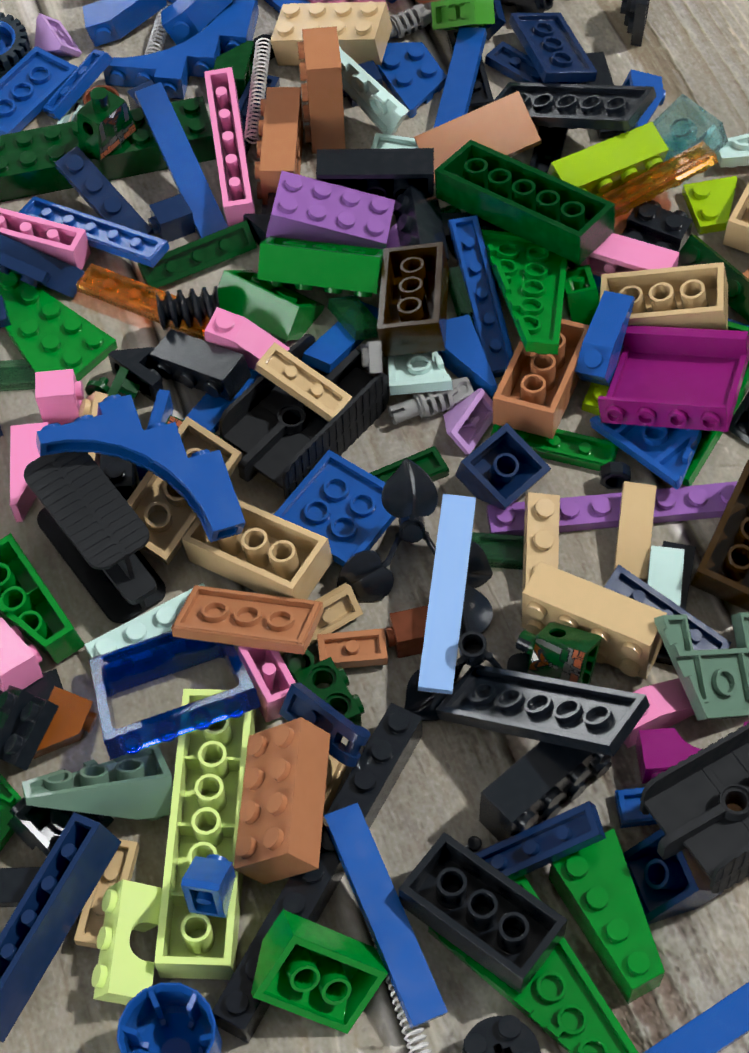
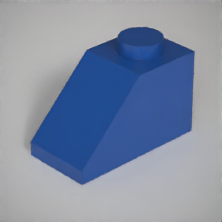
M215 854L207 855L206 858L194 857L181 881V888L190 913L226 918L236 877L233 862Z

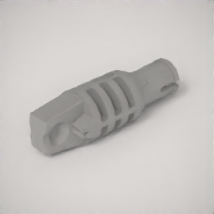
M431 2L412 6L410 9L404 10V12L401 11L397 15L390 16L392 30L389 39L394 37L403 38L405 35L407 36L411 32L414 33L418 29H423L431 23Z
M468 377L452 380L453 390L415 393L412 399L388 406L389 415L393 417V424L397 425L416 416L427 418L453 408L474 392Z

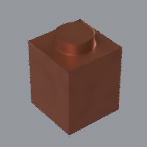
M428 605L389 613L390 627H385V635L388 647H395L397 658L422 654Z

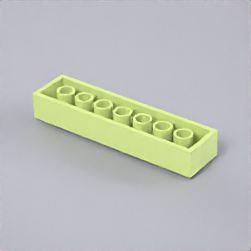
M183 689L154 961L160 978L230 980L236 970L243 874L235 871L236 877L226 918L190 913L181 888V881L195 856L206 858L210 854L220 855L233 862L234 866L249 736L255 734L256 704L253 690Z

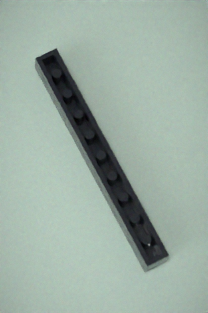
M391 703L364 748L357 766L353 767L327 814L358 803L370 829L422 737L423 717L396 704ZM324 822L322 825L319 869L289 877L212 1010L217 1027L247 1043L250 1042L270 1006L266 1002L253 998L251 994L264 937L282 910L317 923L345 873Z

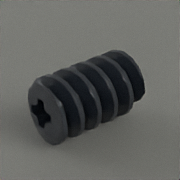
M214 286L212 295H209L206 287H202L198 297L193 288L189 290L188 298H185L181 290L177 291L176 299L172 298L169 291H165L164 300L161 301L156 293L158 317L163 330H168L170 321L173 322L176 329H180L182 320L185 321L188 328H191L194 318L197 319L200 326H204L206 317L211 319L216 308H220L217 286Z

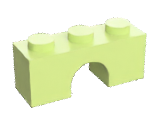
M123 879L106 890L102 899V911L105 912L104 923L97 936V948L100 949L99 960L93 970L91 979L92 986L95 987L93 999L127 1005L140 991L152 986L155 964L154 962L138 958L131 950L129 940L132 930L146 932L158 926L162 895L161 887Z

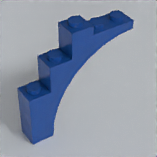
M233 0L204 30L187 41L169 49L141 56L112 57L113 61L103 71L106 85L135 88L152 80L154 84L162 83L168 98L184 99L190 76L205 77L204 72L214 68L216 57L248 40L253 41L259 15L258 0Z
M116 394L106 397L102 402L98 403L97 416L95 417L93 415H84L78 417L72 423L64 425L52 423L44 426L41 431H37L36 445L40 456L63 452H94L119 457L144 467L160 477L186 500L199 518L210 542L241 534L246 522L221 451L210 452V450L204 449L193 453L188 458L176 422L169 424L157 422L143 430L131 394L126 396Z

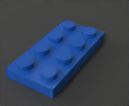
M35 46L0 79V135L20 132L42 111V107L78 67Z

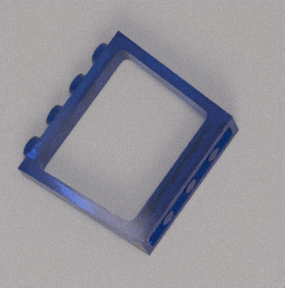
M172 631L89 659L103 741L110 760L126 754H137L143 748L160 742H171L177 736L194 730H205L211 724L228 718H239L245 712L261 707L256 689L233 645L173 637ZM217 658L225 659L238 684L237 687L130 725L116 728L111 700L112 696L116 693Z

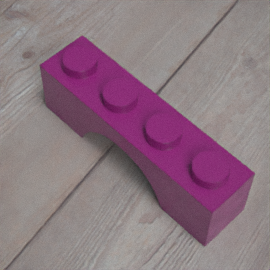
M749 721L744 722L743 727L747 725ZM674 727L639 730L635 747L642 784H646L652 778L658 776L659 773L665 772L668 768L677 765L682 760H686L701 749L683 740Z

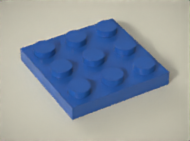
M331 450L326 452L274 513L277 517L328 538L333 561L342 567L354 554L370 550L396 518L389 514L382 504L381 494L385 482Z

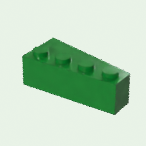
M10 533L0 539V616L12 626L16 625L22 635L58 664L84 647L85 643L12 534Z
M613 828L605 832L606 839L552 862L549 880L629 1004L659 987L665 970L615 829Z

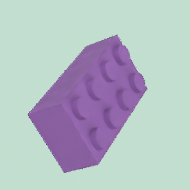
M281 171L266 237L275 236L384 249L387 245L395 200Z

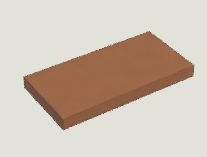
M519 91L414 137L418 148H434V185L435 169L469 140H473L509 157L541 144V138Z
M194 585L171 627L172 635L178 638L304 655L324 612L323 602Z

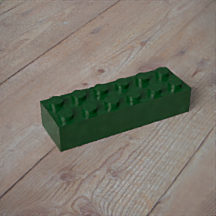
M469 140L435 169L436 198L474 216L477 215L482 220L579 265L614 232L615 203L473 140Z

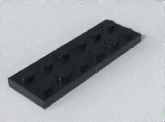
M509 82L494 101L519 91L535 126L546 128L604 129L624 132L632 130L657 96L654 87Z
M478 665L471 666L453 688L452 695L448 694L437 707L436 712L442 721L614 757L650 704L647 696L644 694Z

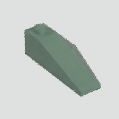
M159 745L113 753V760L98 764L94 759L84 762L83 768L73 773L67 770H58L23 781L22 790L26 805L135 820H159L164 816L170 815L173 784L171 772Z

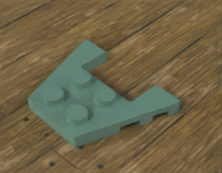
M749 612L731 615L737 648L694 650L687 614L662 615L654 618L657 630L698 721L749 717Z

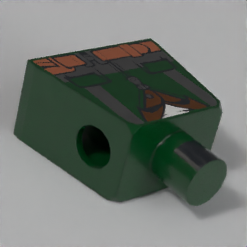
M96 87L90 92L91 100L79 109L77 113L78 143L81 151L101 162L136 132L137 127L124 99L103 87Z
M550 622L537 635L523 630L517 639L516 649L531 655L527 670L528 674L590 685L602 637L557 622Z

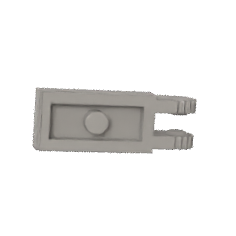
M366 341L367 344H360L363 370H368V373H383L381 341Z

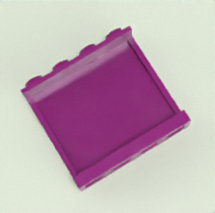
M628 325L623 341L624 348L606 396H598L601 423L728 432L749 361L748 331Z

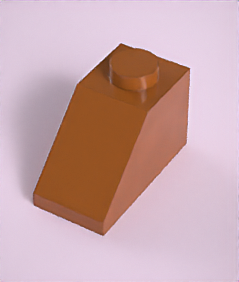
M54 686L48 701L58 705L59 708L33 758L36 759L81 740L85 731L90 733L98 717V713L94 712V702Z

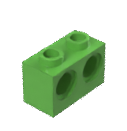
M441 0L431 2L433 30H457L459 27H479L495 24L494 0Z

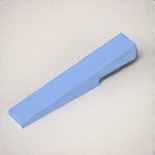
M443 494L418 691L450 695L453 693L476 497Z

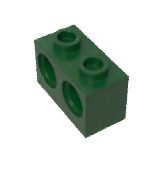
M331 657L293 673L296 683H302L334 709L346 712L343 716L355 725L362 727L361 714L365 713L362 702L357 694L351 695L347 688L349 680L342 667L336 668ZM320 683L330 684L329 687L323 689L316 687Z

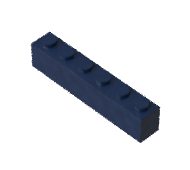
M75 812L0 933V1041L4 1043L122 843L101 823Z

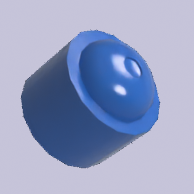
M161 982L143 989L127 1003L118 1022L117 1042L121 1053H221L222 1039L210 1004L197 990L182 983Z

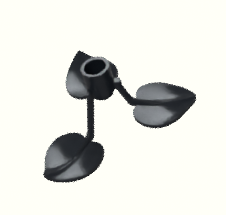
M408 458L402 461L382 489V504L389 514L398 518L399 532L395 534V540L387 558L382 562L377 552L364 550L350 557L339 572L337 587L344 583L349 584L358 601L375 602L383 599L390 593L394 584V577L392 572L386 567L391 564L402 540L408 543H416L423 539L435 556L436 546L430 538L429 532L425 531L424 517L431 515L437 507V489L429 475ZM471 541L466 583L473 588H477L492 577L493 571L482 547Z
M466 583L460 629V658L457 659L454 682L458 679L465 664L478 666L487 660L494 668L504 669L493 657V653L487 651L486 638L482 634L488 629L493 620L491 603L481 592L471 587L468 583ZM527 653L512 655L508 660L507 670L527 673L531 655ZM419 669L408 682L404 709L423 717V721H439L440 718L436 709L448 694L418 691Z

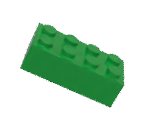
M270 236L260 243L257 280H265V285L282 287L283 283L295 284V288L299 290H313V286L324 287V292L341 294L343 290L354 291L355 296L372 297V293L377 294L380 290L384 249Z

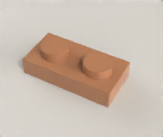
M385 628L317 634L319 662L331 657L336 668L342 667L343 669L388 664Z

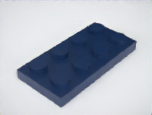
M511 13L509 24L544 83L573 82L580 84L583 82H595L597 70L561 13Z

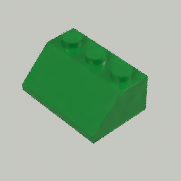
M252 270L223 271L218 285L220 308L247 318L261 329L270 332L273 337L282 343L301 339L324 310L325 305L286 286L273 287L265 285V280H257L258 273Z
M282 910L262 941L251 994L255 999L348 1034L388 975V972L375 947Z

